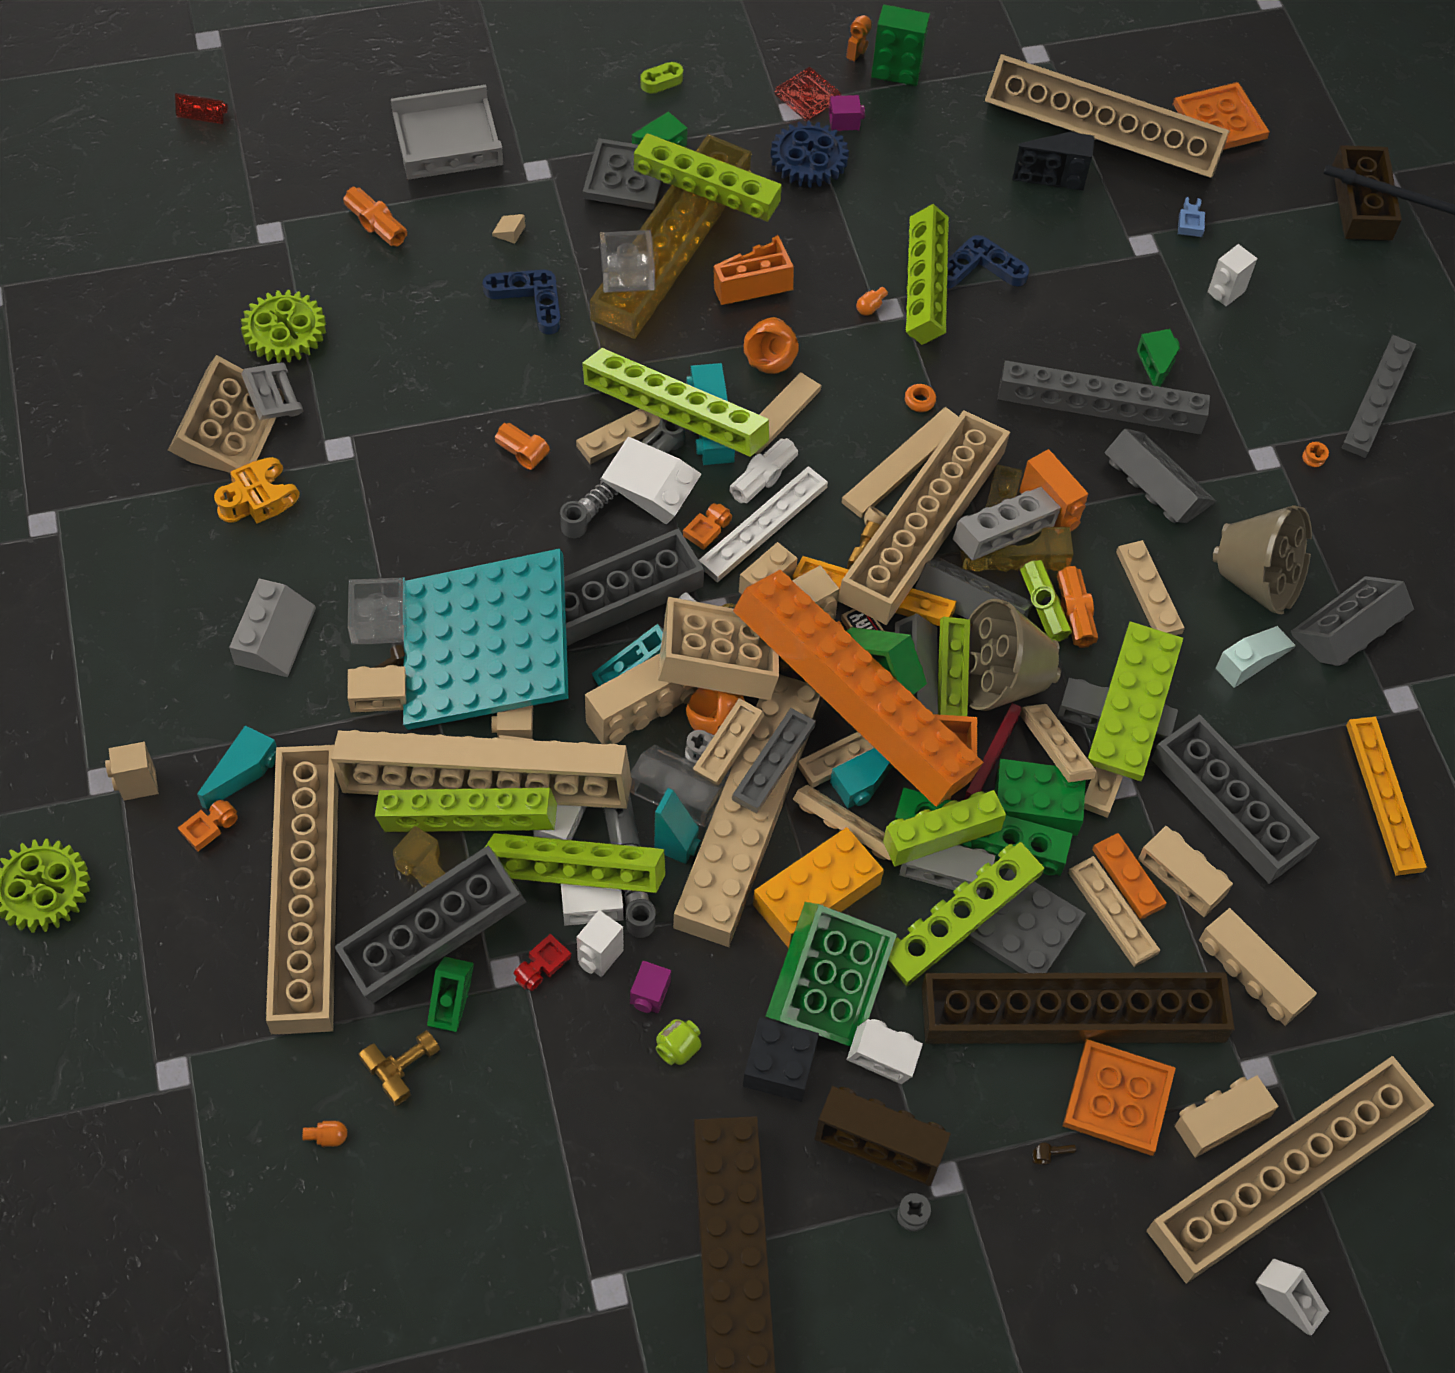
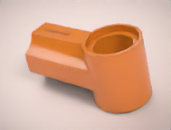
M511 423L501 425L495 436V442L513 453L518 462L529 470H532L550 452V447L543 438L538 435L531 437Z

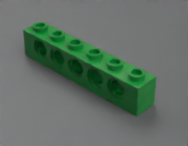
M903 788L895 820H906L915 817L923 810L929 809L933 811L942 808L943 805L951 800L946 799L936 807L921 792ZM1006 815L1000 831L989 834L986 837L962 843L960 846L970 849H983L989 854L996 855L995 860L1000 859L998 854L1009 845L1004 839L1014 841V847L1019 842H1022L1045 868L1043 874L1061 876L1066 864L1073 833ZM1032 847H1039L1044 852H1036Z

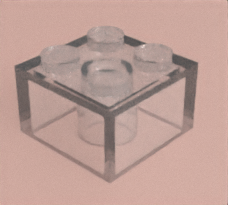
M651 230L600 232L603 292L655 290V266Z
M405 577L349 580L348 630L351 644L399 643L407 639V588Z

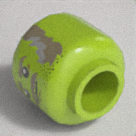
M674 1019L657 1035L656 1051L668 1064L683 1065L701 1048V1041L698 1037L701 1032L690 1020L684 1022Z

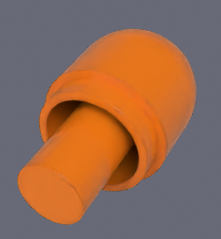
M881 287L876 292L874 290L866 292L857 301L856 307L858 312L865 316L874 313L882 305V299L888 295L887 290Z
M322 1121V1123H317V1127L303 1128V1140H317V1145H322V1147L339 1146L347 1138V1128L339 1121Z

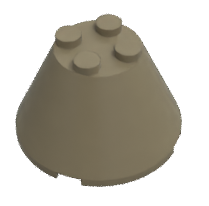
M1294 505L1236 523H1226L1222 529L1220 546H1217L1213 552V561L1218 563L1220 574L1272 613L1284 614L1283 610L1285 608L1291 609L1298 599L1309 568L1311 554L1306 553L1307 539H1312V527L1308 512L1305 508Z
M990 599L980 604L969 617L971 625L968 702L972 709L980 711L991 710L1043 692L1052 683L1058 682L1061 674L1058 667V641L1048 637L1005 600Z

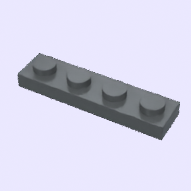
M790 708L732 794V801L757 814L814 729L816 721Z

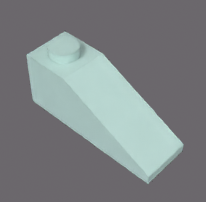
M1276 626L1243 638L1223 651L1216 669L1235 688L1294 649L1296 645Z

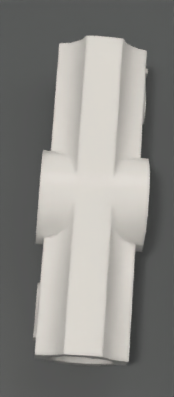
M781 438L764 455L757 454L748 464L747 470L730 485V492L734 499L741 504H747L765 486L767 488L773 486L780 477L782 470L798 456V450L794 443L788 438Z

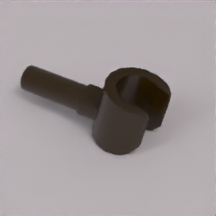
M402 645L393 646L390 649L391 658L386 659V661L373 668H382L388 665L404 666V647Z
M1041 1143L1033 1150V1163L1038 1165L1050 1164L1051 1155L1075 1153L1076 1146L1056 1147L1051 1146L1049 1143Z

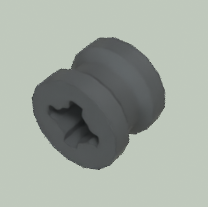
M917 1193L909 1194L902 1199L897 1212V1219L905 1230L911 1232L919 1231L927 1224L931 1213V1205L928 1199Z

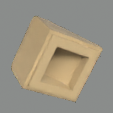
M521 214L503 216L493 231L492 236L515 244L525 228V216Z

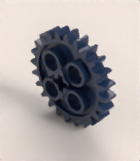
M810 121L807 122L806 126L798 122V127L796 128L789 124L788 131L782 128L781 135H775V141H772L770 152L771 164L776 166V173L782 172L781 178L789 176L790 183L798 180L799 186L807 182L809 187L812 186L813 182H816L821 187L823 180L830 184L831 178L837 180L839 173L843 174L844 167H847L849 155L847 142H843V135L837 136V130L830 132L829 125L820 128V122L812 126Z

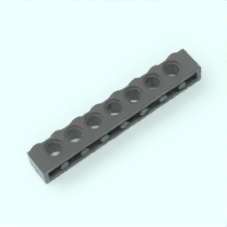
M1005 361L1000 380L998 400L1202 434L1208 418L1210 395Z

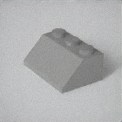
M258 579L229 647L234 664L288 677L315 612V605L284 584Z

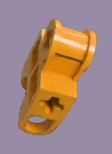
M269 457L253 461L230 471L232 483L217 489L214 499L218 505L217 512L221 520L233 523L251 515L256 524L291 507L298 500L300 492L294 484H271L275 481L274 478L281 474L283 466L277 458Z

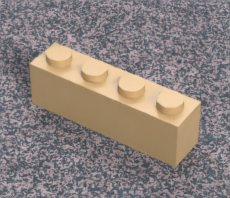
M1230 908L1206 927L1199 939L1204 950L1208 954L1215 956L1223 964L1226 972L1232 977H1236L1245 986L1248 994L1258 999L1267 1008L1268 1013L1275 1020H1280L1285 1026L1302 1012L1317 994Z

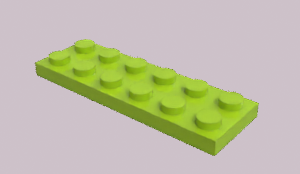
M1131 621L1129 622L1088 755V760L1092 766L1142 781L1183 642L1182 637Z

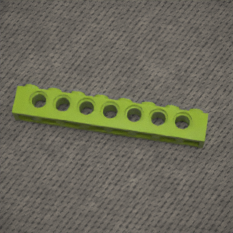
M604 348L598 350L582 363L585 385L749 457L769 441V419Z

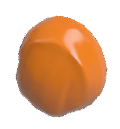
M771 317L758 322L747 332L744 338V353L749 364L764 373L776 374L785 371L792 365L798 354L799 344L794 331L779 318Z
M698 688L692 694L686 707V715L691 727L694 730H704L715 735L737 700L740 698L745 701L744 696Z

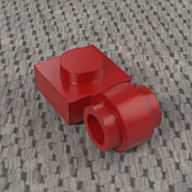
M550 933L529 952V958L533 962L528 964L524 961L515 969L513 973L516 977L515 981L524 989L534 990L543 980V977L540 975L541 971L551 977L571 958V952Z

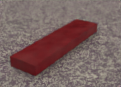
M1011 704L983 759L984 763L976 772L966 792L964 800L974 793L983 790L1018 722L1022 710L1020 706Z

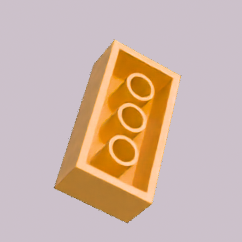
M846 827L755 889L753 906L789 948L805 902L820 904L842 912L881 884L884 869Z

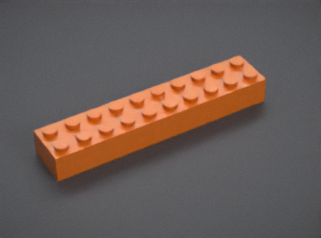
M781 569L745 588L733 612L933 805L937 807L971 781L984 762Z

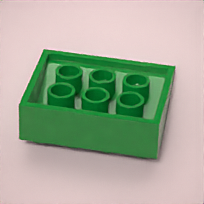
M805 902L765 1017L790 1026L817 1032L819 1036L851 1047L857 1027L869 1019L897 934L823 905Z

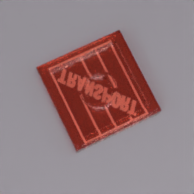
M808 67L775 88V95L805 121L828 108L830 96H841V92L811 67Z

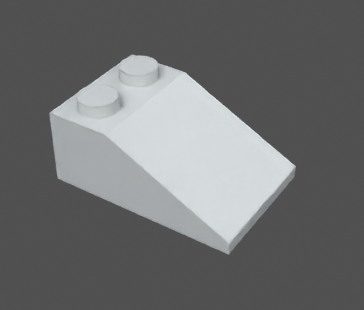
M627 437L600 480L667 525L677 514L701 476V473L679 458Z

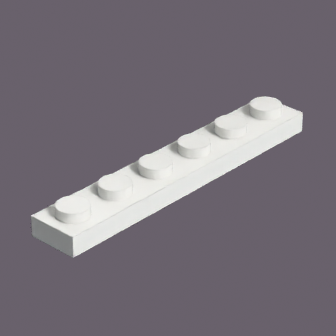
M808 466L699 559L704 572L716 582H719L827 488L828 481Z

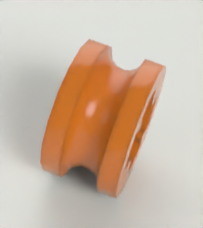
M1311 442L1303 452L1302 458L1307 465L1320 467L1328 458L1329 451L1324 444Z

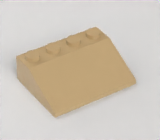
M216 355L206 369L168 451L191 463L230 473V471L257 461L276 417L259 420L241 375L243 369ZM278 388L282 401H284L285 398L282 390Z
M668 597L659 658L658 681L771 700L779 678V655L733 612V608Z

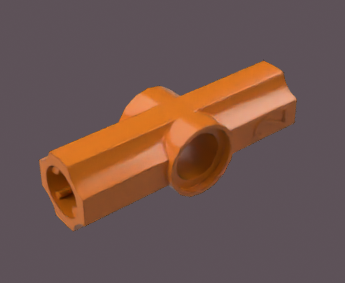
M352 187L347 190L343 198L344 204L359 217L362 226L368 232L372 233L375 231L390 246L394 245L397 247L403 243L407 236V229L392 217L390 210L382 201L375 202L361 188Z
M1075 566L1065 567L1063 570L1058 571L1057 574L1059 589L1062 595L1061 606L1072 630L1073 644L1079 646V648L1089 647L1097 643L1098 640L1093 619V598L1090 593L1087 594L1081 569Z

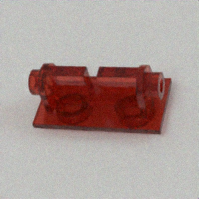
M175 93L176 117L223 124V113H227L228 104L224 103L223 100Z

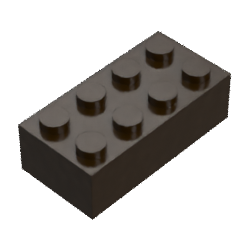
M1340 145L1332 165L1333 167L1343 170L1346 168L1355 170L1356 174L1395 186L1388 147ZM1334 178L1344 238L1393 240L1402 221L1398 198L1353 183L1348 185L1342 183L1341 179Z
M832 1086L820 1115L814 1140L931 1187L951 1133L945 1131V1128L937 1123L919 1121L913 1114L907 1111L899 1110L897 1112L889 1109L883 1102L877 1099L870 1098L867 1100L857 1096L856 1092L849 1088H836Z

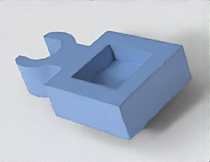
M1189 197L1185 199L1183 209L1179 213L1178 234L1203 236L1205 212L1199 211L1201 206L1199 198L1196 205L1189 203Z

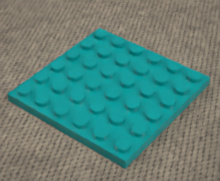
M560 549L404 581L406 704L403 705V725L407 730L569 699L564 558Z

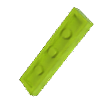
M942 617L940 619L938 715L967 716L970 619Z

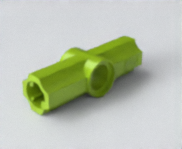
M1031 561L1024 564L1020 571L1031 595V602L1036 607L1047 636L1056 641L1068 638L1072 630L1043 561ZM1045 597H1051V601L1047 605H1041V601Z

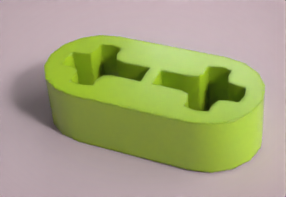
M669 62L644 71L641 74L642 90L647 93H656L679 85L683 80L682 66L676 62Z

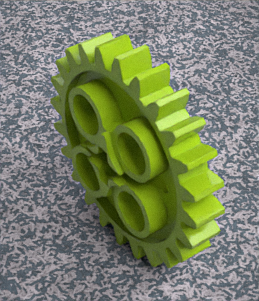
M277 290L276 296L272 297L271 294L266 293V300L258 297V305L249 304L251 311H244L245 318L241 319V331L245 344L249 345L251 352L256 351L257 357L265 354L266 360L270 361L274 356L277 363H280L282 357H286L288 362H291V356H295L300 360V353L304 352L310 355L309 348L317 349V341H323L322 334L326 333L325 317L322 308L318 307L317 301L310 302L309 295L301 298V294L298 291L294 296H291L290 290H287L285 295H281V292Z
M45 839L42 846H39L37 841L33 840L31 848H27L22 843L20 845L21 852L17 853L11 849L9 851L12 856L10 860L0 859L4 866L0 868V918H5L9 926L16 923L20 931L28 924L31 933L35 932L37 925H41L44 932H46L48 923H53L55 927L59 928L60 918L70 921L71 919L68 914L70 911L80 912L76 903H86L87 901L82 893L90 891L86 883L90 880V876L86 872L88 868L78 852L74 853L70 845L63 849V845L59 840L53 847L49 839ZM38 865L35 870L27 871L30 867ZM66 873L61 879H55L57 875ZM25 891L22 896L14 897L18 892ZM53 899L50 904L41 906L44 901Z

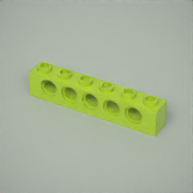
M647 133L634 152L635 171L684 189L687 192L700 195L708 200L739 210L755 218L768 222L780 203L782 184Z
M934 204L910 216L906 333L921 345L946 333L949 217Z
M550 788L379 790L375 817L385 832L555 830L557 802Z
M494 833L486 844L496 853L512 879L656 893L665 877L664 849L498 833Z
M1019 842L1015 847L1012 844L1005 847L998 854L1000 859L993 865L988 862L975 873L978 877L970 884L967 881L963 882L953 891L955 896L947 903L944 900L940 901L930 910L933 915L925 921L920 918L908 928L910 934L904 939L900 940L898 937L895 939L887 964L906 987L1043 874L1045 868L1022 842ZM1004 868L1011 869L1015 874V878L1010 881L1003 880L999 875V871ZM980 887H987L992 891L993 896L987 900L981 899L977 895L976 890ZM960 905L966 906L970 911V915L967 918H959L955 915L954 908ZM936 924H941L946 927L948 933L944 937H936L932 934L931 928ZM913 943H919L924 947L925 952L921 956H913L909 953L908 947Z

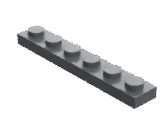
M1392 335L1341 447L1342 449L1366 458L1415 349V343Z

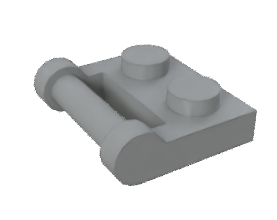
M285 363L246 368L241 373L259 420L286 415L296 416L303 412L300 402H297L288 380V370ZM273 377L277 378L287 404H283Z

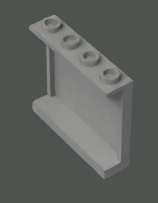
M486 85L391 99L393 119L407 180L503 165L501 141H498L487 99Z

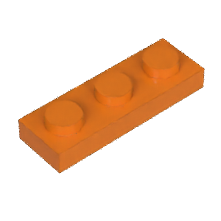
M1119 833L1094 845L1093 852L1140 920L1165 907L1166 901Z

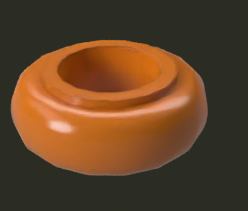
M915 384L905 392V402L911 410L926 412L935 405L936 394L930 386ZM917 395L924 396L926 400L920 401L915 399L914 397Z

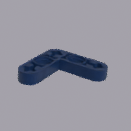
M980 235L971 237L948 258V289L955 287L979 264L1013 286L1024 285L1029 275V268L1024 262ZM1000 258L1004 263L996 264L991 259ZM966 259L969 261V264L961 265L957 260Z
M549 270L493 273L485 276L482 284L486 297L490 299L534 296L538 329L542 333L549 335L559 331L561 325L554 273ZM517 281L525 282L526 285L521 288H517L513 286V283ZM543 299H551L553 303L550 305H543L540 303V301ZM551 314L552 322L550 324L546 321V315Z

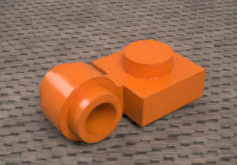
M859 16L851 24L852 37L848 41L847 58L855 61L860 54H864L868 47V40L866 38L872 28V22L867 16Z
M713 503L708 508L706 516L699 513L683 529V536L705 550L721 533V527L725 528L730 523L732 514L722 504Z
M218 800L214 802L209 809L210 814L208 816L200 810L178 827L179 832L197 852L221 834L217 825L228 828L237 821V811L228 801Z

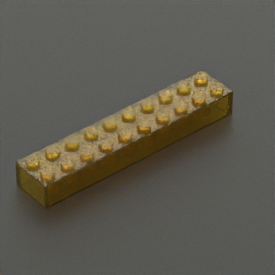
M710 134L705 137L696 150L698 153L750 172L751 151ZM671 185L590 299V320L635 339L722 214L726 205Z

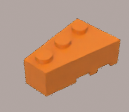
M779 236L773 237L772 242L763 247L760 245L754 246L753 251L744 256L737 254L714 265V290L721 305L793 290L794 266Z

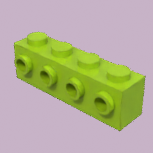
M994 790L987 793L980 791L974 793L966 800L960 802L956 800L950 801L943 805L942 808L933 811L929 809L923 810L915 817L892 821L886 826L883 843L895 867L998 832L1002 829L1006 813Z

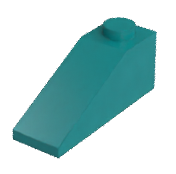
M658 624L595 670L592 675L598 686L659 654L661 651L663 628Z
M244 726L197 793L202 807L205 809L210 808L214 802L227 798L262 777L268 768H272L276 763L277 746L275 740Z
M873 748L833 768L830 783L847 808L854 805L861 806L871 799L894 766L879 751Z
M667 788L655 811L654 848L664 849L665 856L686 864L690 856H696L700 848L701 840L698 839L699 827L674 790Z

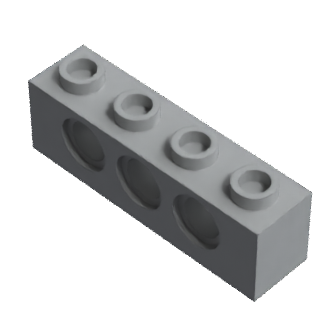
M1042 487L1031 491L1028 490L1012 499H1005L993 507H986L971 516L962 517L956 525L957 528L953 540L973 561L1053 527L1061 507Z

